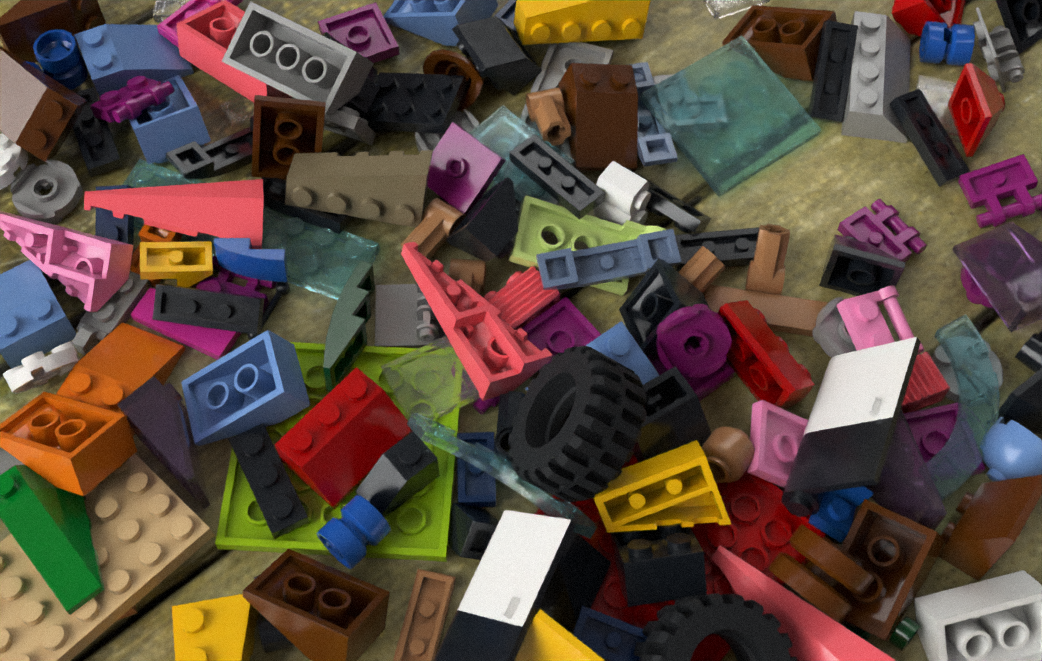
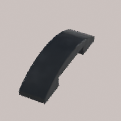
M254 116L250 117V127L204 147H200L193 141L167 152L166 159L185 179L212 178L240 169L252 163Z

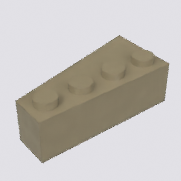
M421 150L420 155H404V151H390L389 155L370 156V152H356L354 156H340L338 152L295 153L286 178L285 205L416 228L422 221L433 150Z

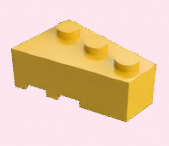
M697 440L621 469L622 473L618 478L611 480L608 483L609 487L602 493H596L593 497L607 533L656 530L657 526L681 523L682 528L694 527V524L718 522L719 525H731L707 458Z

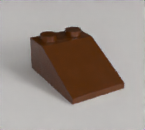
M20 0L0 17V40L4 48L23 61L36 63L38 60L34 54L33 46L35 40L41 34L50 30L60 29L70 32L75 38L74 34L104 25L106 21L97 0Z
M752 5L722 43L725 48L784 78L813 81L823 22L826 20L837 22L835 11Z
M0 46V132L16 145L46 162L57 155L88 101Z
M571 63L558 85L563 96L565 114L571 127V136L568 137L573 166L578 171H604L614 161L625 168L635 171L637 169L638 91L632 65Z
M255 95L251 177H269L286 180L295 153H321L326 102Z
M1042 475L982 483L974 494L967 491L955 511L961 514L956 524L949 521L940 534L945 542L938 557L979 581L1018 538L1042 495Z
M864 499L841 548L854 557V562L875 579L863 595L854 594L841 583L836 585L834 589L849 599L853 607L844 620L887 642L927 579L945 541L940 534Z
M289 548L243 590V597L312 661H357L385 629L389 591Z

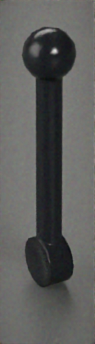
M288 282L276 283V293L262 316L261 330L281 297L290 292ZM248 333L247 335L248 338L251 340L260 334L256 335Z

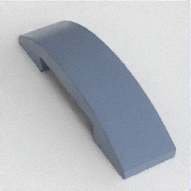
M648 62L629 64L633 67L638 91V157L644 167L677 162L678 157L671 135L666 133L654 95L655 84Z
M673 229L641 234L634 240L572 251L571 248L536 254L544 290L597 285L647 274L658 258L664 260L670 266L681 263Z

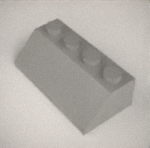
M251 1L222 59V62L296 99L326 102L325 113L331 115L359 94L374 64L358 52Z
M855 11L851 24L858 25L841 135L906 143L908 134L889 103L896 97L909 93L910 39L887 15Z

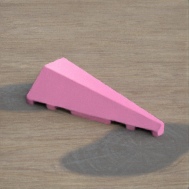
M0 211V228L5 232L3 236L9 241L17 242L22 247L21 252L52 279H58L66 287L65 292L67 294L78 297L85 304L84 309L86 311L97 312L129 279L134 245Z

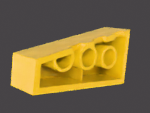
M243 594L172 606L175 661H250L254 650V633L259 612L243 597Z

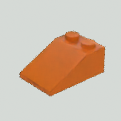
M122 322L73 366L56 395L125 414L132 436H134L185 351V347Z
M45 391L0 424L1 448L53 486L81 496H85L88 492L95 489L100 482L121 467L126 460L137 452L125 414Z

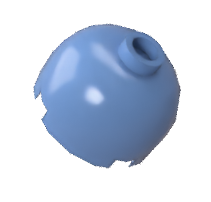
M1000 417L987 432L981 446L982 460L990 469L986 473L988 478L994 482L1042 475V440L1013 420H1010L1005 425L1004 417Z

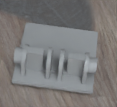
M977 7L976 12L979 21L974 22L973 25L978 37V44L983 58L986 59L990 77L995 82L999 81L1004 93L1006 92L1004 83L1008 81L1012 83L1021 81L1025 69L1020 61L1018 51H1016L1010 30L1003 25H999L993 28L992 32L988 33L980 9Z
M418 284L376 285L375 346H446V334Z

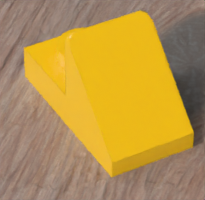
M212 241L140 242L141 280L177 279V286L191 287L213 275Z

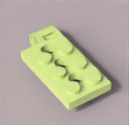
M525 195L517 220L518 232L514 235V245L511 248L508 261L529 268L534 266L536 270H539L536 254L567 248L576 251L574 242L577 241L584 242L589 248L634 240L641 234L667 229L659 226H645L626 220L623 225H619L587 214L579 220L565 207ZM548 231L553 233L557 237L558 243L555 245L546 243L542 238V232ZM629 278L590 286L623 296L627 291Z

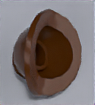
M444 49L432 51L426 56L423 65L424 74L465 76L468 87L457 111L463 112V109L466 110L474 105L482 92L485 80L480 76L473 61L466 56Z

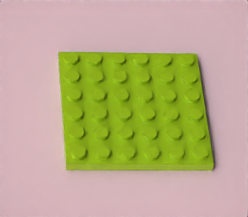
M291 342L295 346L310 406L281 423L265 427L273 445L329 393L326 390L323 369L325 344ZM366 346L346 376L357 367L386 392L411 424L414 432L437 457L440 476L385 517L392 531L376 546L366 545L365 557L447 562L464 367L454 350ZM456 364V372L454 379L452 376V368ZM232 448L215 545L218 549L284 553L289 548L300 554L333 556L321 543L316 533L333 517L342 518L340 510L357 495L356 490L358 487L334 509L283 464L310 523L274 539Z

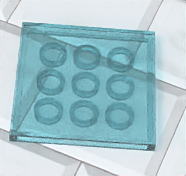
M742 35L646 90L640 97V100L665 131L670 133L672 140L718 197L812 140L821 132V128Z

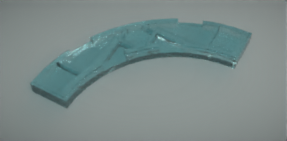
M966 314L938 329L934 335L950 360L955 373L959 396L956 422L947 443L931 460L923 464L917 471L940 502L956 492L979 466L984 458L982 449L986 447V437L999 416L1000 395L997 375L993 372L988 357L989 351L984 340Z
M413 413L407 425L421 440L439 447L483 470L524 496L548 516L572 520L576 523L573 532L591 539L597 529L596 523L571 502L557 500L548 492L523 481L521 477L517 476L509 460L477 442L472 445L454 436L456 432L453 429L421 414Z

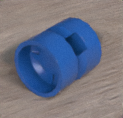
M927 21L923 27L920 39V62L939 64L942 60H945L947 65L964 67L966 63L970 62L975 40L974 26L954 23L951 28H948L944 22Z
M54 29L41 34L35 40L33 46L34 54L44 74L70 90L80 86L86 80L88 75L87 66L82 55H80L76 40L70 32Z
M358 494L340 510L341 519L333 517L316 533L326 549L350 570L365 557L366 545L376 546L392 531L382 514L368 500Z

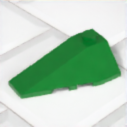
M14 465L0 475V519L62 606L71 615L105 590L97 550L93 546L90 531L92 529L91 520L86 512L84 502L86 496L53 486L26 465Z

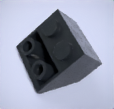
M497 16L458 24L452 29L459 39L456 43L458 48L468 58L471 57L473 59V64L477 67L480 76L483 79L488 77L492 85L499 91L504 88L515 96L542 71L526 47L522 45L521 40L513 29Z
M676 366L643 384L647 399L644 409L647 413L645 422L641 424L640 430L642 435L640 440L635 443L632 450L638 462L696 440L702 448L711 435V430L697 394Z
M681 523L657 526L656 530L610 533L620 586L628 607L707 594L704 551L691 527L682 528Z

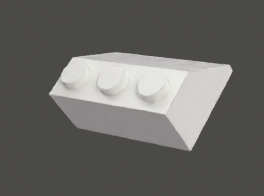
M1024 570L914 598L916 623L921 625L917 633L929 661H1042V585Z

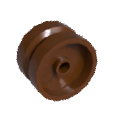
M800 524L789 541L795 550L807 558L805 562L801 564L788 553L779 552L767 569L841 624L853 607L849 599L834 589L836 585L841 583L854 594L863 595L875 578L854 562L855 558L825 536L821 538L809 528Z

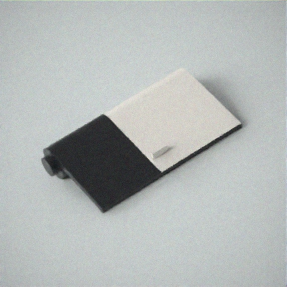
M917 337L836 355L830 359L782 494V503L790 513L799 517L814 515L819 511L824 494L827 491L876 485L879 483L921 343Z
M505 510L433 661H514L576 523L569 519Z

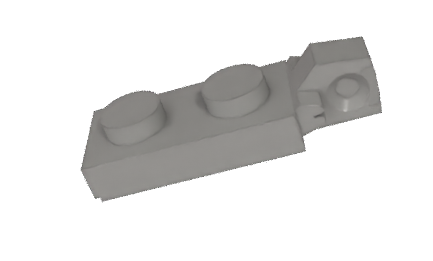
M130 271L129 279L97 312L86 311L77 326L78 332L72 340V344L77 352L86 355L122 322L126 323L131 316V312L151 287L150 281L148 279L141 280L140 275Z

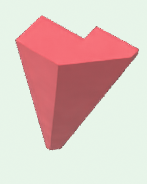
M263 179L85 191L84 210L90 211L92 208L111 210L113 217L124 219L127 214L143 218L145 225L194 237L202 233L219 238H250L252 249H262Z
M409 242L403 245L402 257L482 401L514 391L551 360L552 354L548 349L545 348L541 351L527 339V332L521 327L518 330L511 327L501 318L500 310L461 279L457 282L443 271L444 265L438 260L431 262L418 251L417 243Z
M721 545L711 557L710 561L713 565L719 567L731 584L730 588L734 594L742 596L744 601L754 600L763 606L764 612L762 614H773L781 624L777 630L779 633L788 634L793 644L792 647L788 648L790 657H797V661H895V659Z

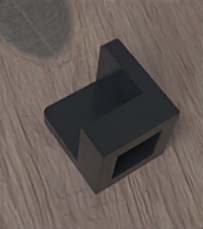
M453 503L450 513L448 545L459 557L481 560L499 521L486 509Z

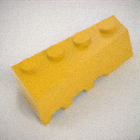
M516 0L514 26L522 45L643 39L650 0Z

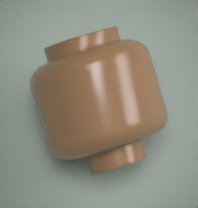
M725 426L716 428L702 446V450L717 483L738 481L749 467L755 452L752 441L745 432L737 428Z

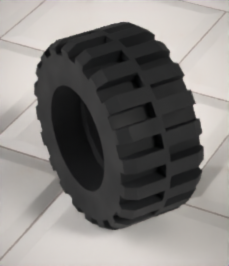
M578 346L565 349L563 353L556 354L552 357V362L545 364L539 370L540 374L537 378L532 379L527 387L528 391L525 397H522L518 404L519 410L517 415L513 417L511 424L513 430L509 434L508 444L511 447L508 451L509 459L517 476L521 477L523 481L567 502L591 499L596 493H602L609 487L608 483L611 480L618 478L622 473L621 468L625 462L629 463L634 454L632 450L635 443L640 440L642 435L640 430L641 424L645 422L647 413L644 409V405L647 404L644 387L639 376L633 370L589 346Z
M731 593L689 596L675 600L674 605L664 606L656 613L659 620L648 621L642 630L643 635L647 638L645 642L636 643L633 653L639 657V661H690L698 644L708 635L716 634L728 643L737 661H797V657H790L788 648L792 647L793 644L788 634L779 633L777 630L781 624L773 614H762L764 612L763 606L754 600L744 601L742 596Z

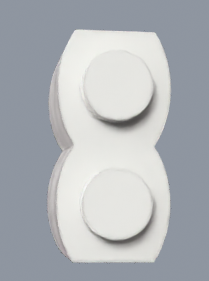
M612 161L598 178L596 185L605 192V200L594 208V215L619 225H623L626 220L643 225L648 216L645 208L651 197V193L648 192L649 182Z

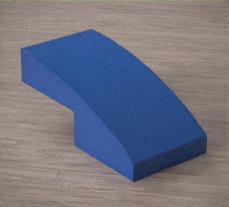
M214 238L219 266L249 278L287 282L288 267L285 249H252L250 238Z

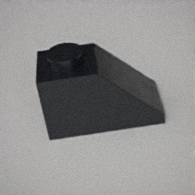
M413 431L381 455L356 490V494L368 500L385 518L440 476L438 459Z

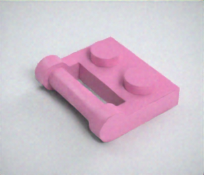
M895 285L887 286L879 291L844 299L836 305L856 351L895 342L878 306L881 304L884 305L899 340L914 338L898 303L897 297L899 294ZM920 343L917 354L924 351L922 343Z

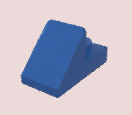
M865 486L827 491L824 494L819 511L814 515H810L808 523L836 541L842 542L852 526L856 507L863 503L864 499L867 500L873 496L874 492Z

